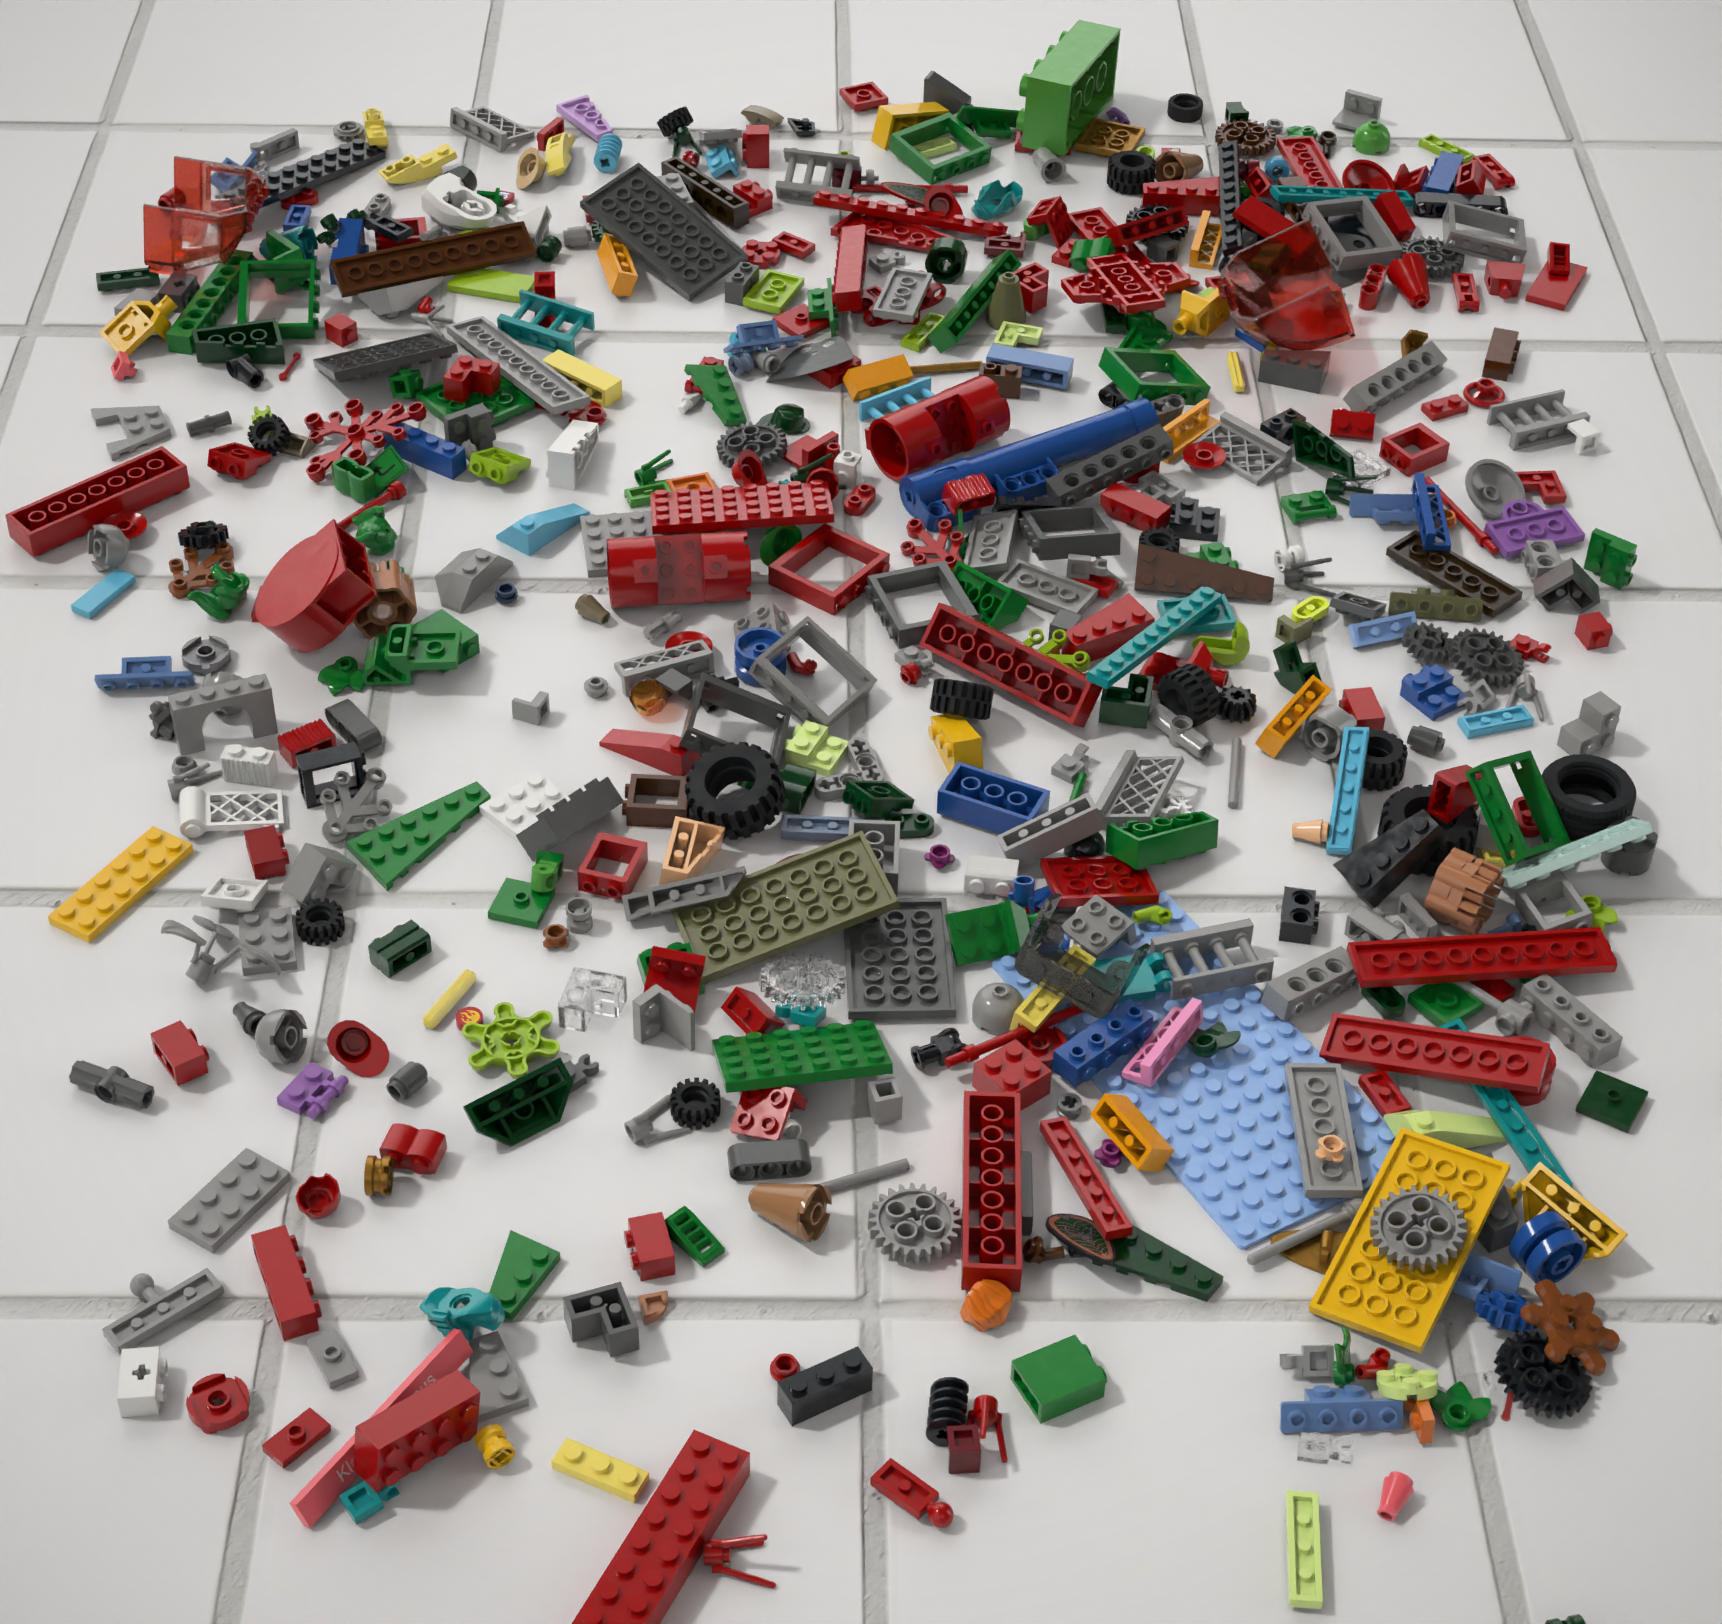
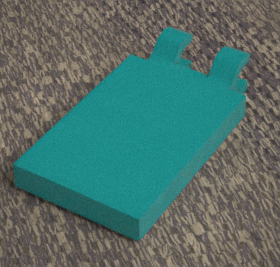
M1162 952L1152 953L1146 959H1143L1142 954L1096 960L1095 965L1075 986L1071 994L1075 1004L1085 1001L1088 1008L1120 1004L1129 998L1133 1001L1153 999L1156 992L1171 991L1169 981H1172L1170 971L1164 970L1162 963L1165 962Z

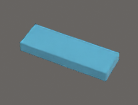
M116 568L71 604L72 612L91 619L136 582L135 575Z
M1524 705L1458 717L1457 725L1467 739L1530 727L1533 726L1534 718Z

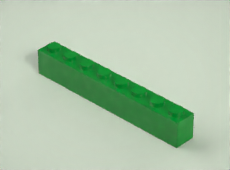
M1010 249L989 263L928 336L932 345L940 353L958 343L990 304L999 276L1005 272H1014L1022 265Z

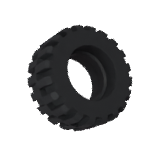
M728 742L726 746L720 747L718 745L713 747V751L705 752L700 756L701 760L699 762L695 761L691 767L692 772L689 771L686 777V799L695 820L725 827L723 839L729 837V840H738V837L741 836L748 838L752 837V833L757 832L759 834L765 830L764 827L767 824L770 826L776 820L774 816L780 814L783 808L782 804L785 802V786L775 760L772 759L770 753L762 750L760 746L755 744L749 746L747 742H739V744ZM739 781L754 783L753 787L745 795L737 799H716L718 794L732 783Z
M1420 784L1414 785L1413 788L1408 786L1402 788L1400 792L1396 791L1383 804L1377 837L1422 809L1427 812L1432 785L1424 787ZM1471 805L1449 824L1428 813L1450 838L1412 874H1426L1427 877H1434L1438 867L1454 847L1473 854L1479 822L1477 820L1478 816Z

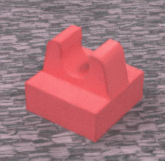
M119 351L111 366L114 379L123 381L125 376L134 377L137 369L134 368L135 363L129 360L126 352Z

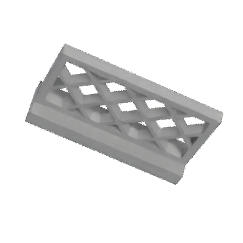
M485 106L466 111L458 107L451 108L450 126L499 152L506 151L507 144L534 137V131Z
M1226 411L1220 415V422L1193 442H1210L1214 444L1216 442H1228L1229 446H1220L1225 452H1229L1230 455L1226 456V461L1221 466L1257 486L1281 466L1287 468L1291 465V447ZM1220 431L1225 436H1215V434ZM1231 441H1238L1243 445H1231ZM1254 450L1259 454L1248 455L1247 451ZM1245 451V455L1232 456V452ZM1261 460V464L1249 465V461ZM1264 460H1271L1275 463L1264 464ZM1246 461V465L1242 466L1233 464V462ZM1250 471H1262V473L1256 477Z
M1126 750L1095 804L1105 826L1103 830H1106L1108 823H1127V821L1137 820L1138 823H1150L1151 818H1154L1184 764L1183 756L1137 757L1135 750ZM1168 765H1173L1165 770L1162 769ZM1142 766H1149L1143 770L1141 769ZM1158 771V773H1156V774H1154V775H1152V776H1150V777H1147L1148 775H1150V774H1152V773ZM1165 778L1164 781H1162V782H1160V783H1158V784H1156V785L1154 784V783H1156V782H1158V781H1160V780H1162V779ZM1140 779H1143L1142 781H1140V782L1134 784V782H1136V781H1138V780H1140ZM1147 786H1150V788H1148V789H1146V790H1144V791H1142V792H1139V790H1141V789H1143V788H1145V787H1147ZM1134 794V796L1125 800L1127 796ZM1154 794H1157L1156 796H1154V797H1152V798H1150V799H1148V800L1146 799L1147 797H1150V796H1152V795H1154ZM1139 801L1142 802V803H1140V804H1138V805H1136V806H1134V807H1132V808L1130 807L1131 805H1133V804H1135V803H1137V802H1139ZM1126 809V811L1117 814L1119 811ZM1146 809H1149L1147 814H1138Z

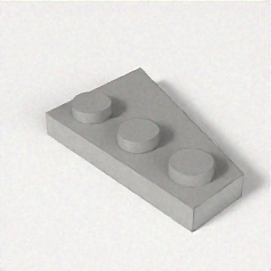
M498 1330L469 1340V1345L474 1352L469 1357L470 1382L481 1392L478 1423L529 1406V1397Z

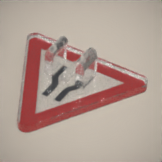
M1494 1370L1457 1377L1456 1383L1462 1381L1474 1398H1490V1410L1502 1420L1510 1421L1515 1395L1504 1392L1507 1384L1498 1383L1501 1375L1494 1373Z

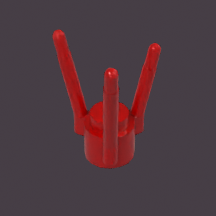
M980 1395L974 1400L973 1410L968 1412L966 1425L978 1424L980 1427L979 1436L981 1439H984L987 1428L994 1424L1001 1460L1003 1463H1006L1008 1461L1002 1429V1414L998 1412V1401L993 1396Z
M766 1534L729 1539H705L703 1562L704 1566H712V1573L729 1575L769 1588L776 1587V1583L724 1566L725 1563H731L732 1549L763 1546L764 1541L768 1538Z

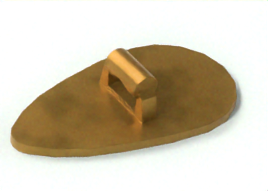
M1300 1230L1276 1234L1272 1236L1271 1244ZM1325 1230L1323 1233L1279 1254L1300 1266L1325 1275L1346 1233Z

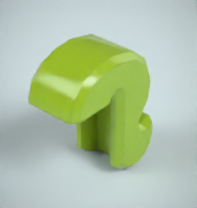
M1237 621L1231 639L1199 636L1192 642L1193 652L1200 641L1204 642L1213 659L1225 666L1237 665L1243 661L1250 649L1248 630L1243 623Z

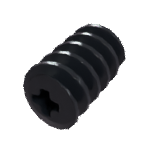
M944 1377L936 1380L931 1385L926 1436L933 1444L948 1447L947 1426H959L966 1423L965 1414L967 1413L966 1404L968 1403L969 1385L964 1380L956 1377Z

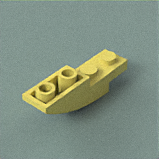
M369 108L366 112H362L369 146L376 145L378 148L388 147V137L381 110Z
M567 132L548 139L545 152L548 176L554 175L556 177L565 173L572 159L569 150L575 142L573 133L567 135Z
M445 144L427 154L421 155L418 159L412 154L405 156L378 172L387 183H415L443 173L441 166L457 159V155L448 144Z

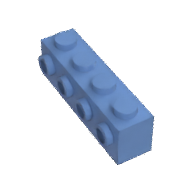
M993 343L986 356V363L1022 366V381L1067 389L1073 375L1074 358Z

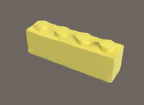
M558 349L542 360L588 394L591 401L600 404L604 408L622 398V379Z

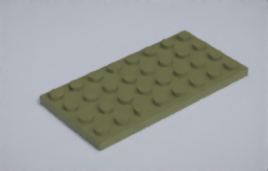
M863 831L743 876L729 898L673 910L671 913L684 943L690 942L693 954L706 956L701 978L703 984L900 908V905Z

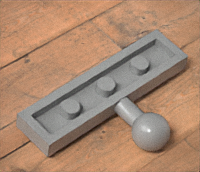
M206 1268L163 1294L158 1295L154 1290V1280L152 1277L145 1273L137 1274L130 1282L131 1292L137 1297H144L148 1302L102 1329L104 1337L120 1355L122 1349L136 1346L224 1294V1287L212 1272Z

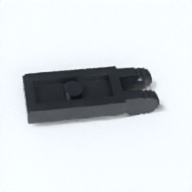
M377 211L370 213V217L365 216L361 218L363 219L365 229L369 231L374 230L398 243L413 235L411 227L385 214L377 213Z

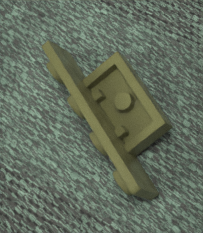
M1417 587V591H1411V593L1390 592L1388 614L1398 615L1415 611L1416 617L1480 622L1483 599L1459 597L1457 594H1454V590L1440 589V593L1431 592L1430 588Z

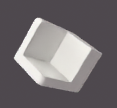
M1585 419L1568 423L1567 428L1577 436L1574 451L1578 455L1596 450L1600 435L1599 430Z

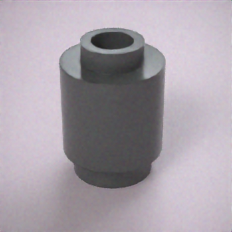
M1419 725V727L1412 726L1407 738V744L1412 745L1413 749L1435 755L1437 752L1441 753L1445 739L1442 738V732Z
M408 1062L389 1079V1083L386 1085L388 1093L397 1101L409 1099L428 1082L427 1070L420 1063Z

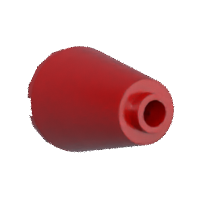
M1405 253L1402 255L1403 258L1392 260L1388 265L1386 273L1389 281L1413 308H1423L1430 301L1426 261L1418 253Z

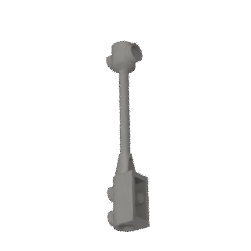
M1361 905L1347 915L1344 935L1355 942L1410 939L1404 924L1398 920L1391 923L1385 919V914L1380 908L1376 907L1371 910ZM1470 981L1452 982L1497 1011L1495 1025L1502 1034L1509 1036L1515 1032L1521 1036L1532 1025L1535 1013L1529 1002L1522 1001L1518 1003L1511 998L1501 1002Z

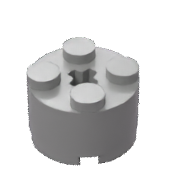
M1327 704L1301 723L1299 736L1301 741L1304 740L1307 746L1305 750L1313 758L1320 761H1328L1329 759L1336 758L1341 753L1344 727H1356L1357 720L1344 709L1333 704Z

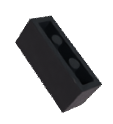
M857 1346L778 1381L777 1405L791 1426L797 1425L872 1391L873 1367Z

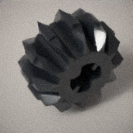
M1231 685L1230 689L1223 688L1222 692L1219 693L1220 705L1217 714L1222 716V720L1228 719L1231 723L1237 721L1241 724L1243 720L1250 721V718L1254 716L1257 700L1256 695L1251 693V689H1243L1242 686L1236 688Z

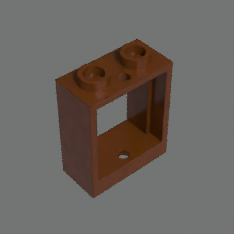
M631 774L630 784H625V799L627 800L622 802V815L627 817V826L673 828L675 816L689 819L690 806L685 794L687 776ZM637 795L678 797L677 805L635 802Z

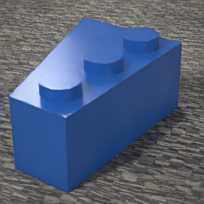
M339 218L340 233L336 232L335 239H338V245L333 247L330 260L369 253V245H366L363 219ZM329 264L330 282L333 285H337Z

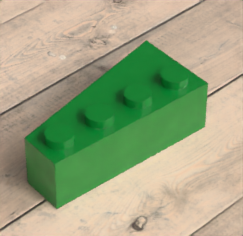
M1200 811L1172 815V820L1154 817L1151 818L1150 823H1138L1137 820L1127 821V826L1118 827L1116 823H1108L1105 852L1125 862L1135 870H1144L1147 866L1155 864H1165L1173 859H1184L1188 855L1195 853L1202 854L1206 850L1217 848L1219 819Z

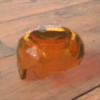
M655 679L643 680L630 690L629 700L634 709L643 716L655 715L661 712L667 705L668 694L665 688Z

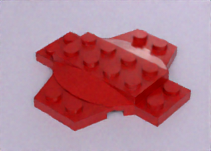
M1125 253L1087 258V267L1089 268L1087 276L1084 273L1061 279V288L1073 303H1105L1113 305L1119 313L1137 314L1139 311H1157L1159 308H1166V300L1164 299L1166 293L1190 286V277L1176 262L1150 263V266L1144 265V267L1139 266V261L1131 260Z

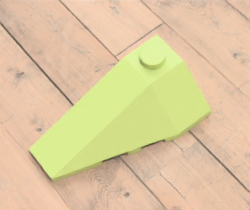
M1408 1110L1384 1114L1383 1117L1395 1138L1402 1127L1464 1149L1507 1141L1491 1117L1425 1110Z

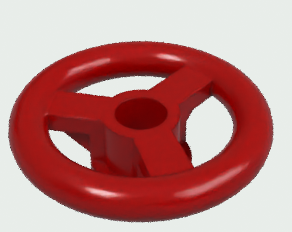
M1487 378L1472 382L1463 390L1464 398L1469 403L1478 407L1490 408V405L1503 403L1505 400V393L1502 388ZM1477 388V393L1471 396L1470 390ZM1481 399H1492V400H1494V401H1480V400H1481Z

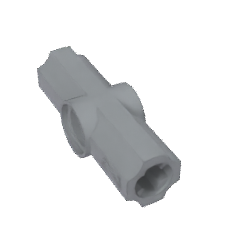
M1161 703L1155 705L1149 713L1148 720L1169 735V743L1172 746L1185 748L1201 760L1208 757L1209 753L1213 750L1214 743L1192 727L1193 722L1189 717L1184 715L1177 716Z

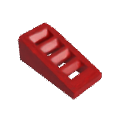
M1550 242L1547 250L1549 273L1569 276L1570 244Z

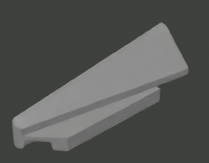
M745 866L652 886L646 888L645 891L623 895L622 900L626 920L629 922L650 913L655 915L729 898L742 877L747 874Z

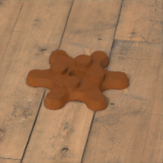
M1544 1279L1537 1282L1534 1288L1536 1294L1542 1300L1543 1306L1534 1303L1524 1305L1520 1309V1315L1525 1322L1540 1327L1548 1336L1549 1342L1544 1348L1546 1356L1554 1363H1562L1566 1355L1576 1356L1590 1374L1601 1376L1604 1373L1606 1362L1598 1348L1615 1351L1619 1345L1620 1338L1614 1330L1603 1327L1601 1319L1597 1315L1592 1314L1595 1305L1593 1296L1587 1292L1579 1293L1574 1297L1569 1294L1562 1295L1551 1280ZM1574 1322L1573 1328L1568 1323Z

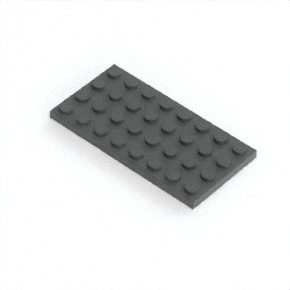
M639 162L580 201V207L689 301L734 270L740 262H745L748 259L747 253Z

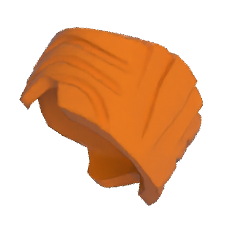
M983 1279L978 1281L968 1292L961 1307L960 1314L962 1320L968 1321L980 1332L1003 1325L1011 1308L1012 1293L1004 1284L996 1280Z

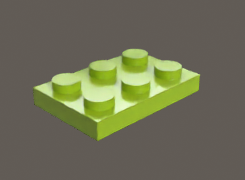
M767 269L743 298V306L767 311L771 314H781L804 286V278Z

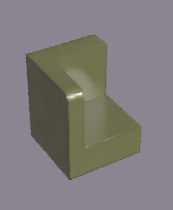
M1282 615L1277 619L1275 637L1284 643L1296 641L1298 645L1311 637L1314 619L1308 617L1296 623L1286 615Z

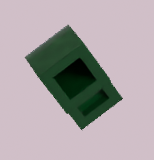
M1288 641L1273 650L1279 670L1274 672V675L1280 685L1291 693L1296 694L1312 675L1321 680L1316 662H1302L1296 641Z

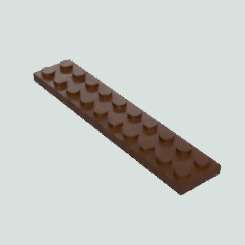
M524 221L334 259L330 260V267L340 294L344 298L440 276L445 277L536 258V250Z

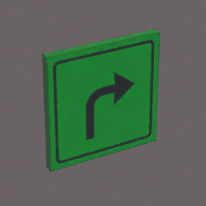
M392 445L388 446L366 466L374 472L375 498L382 494L388 488V485L398 480L409 470Z

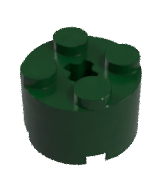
M952 237L937 238L933 241L925 261L926 271L932 273L933 280L941 284H951L963 275L968 258L964 243Z

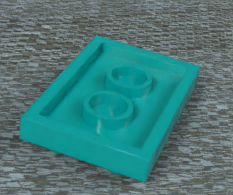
M1222 594L1221 603L1179 635L1234 630L1236 619L1225 594ZM1187 597L1157 600V610L1160 617Z

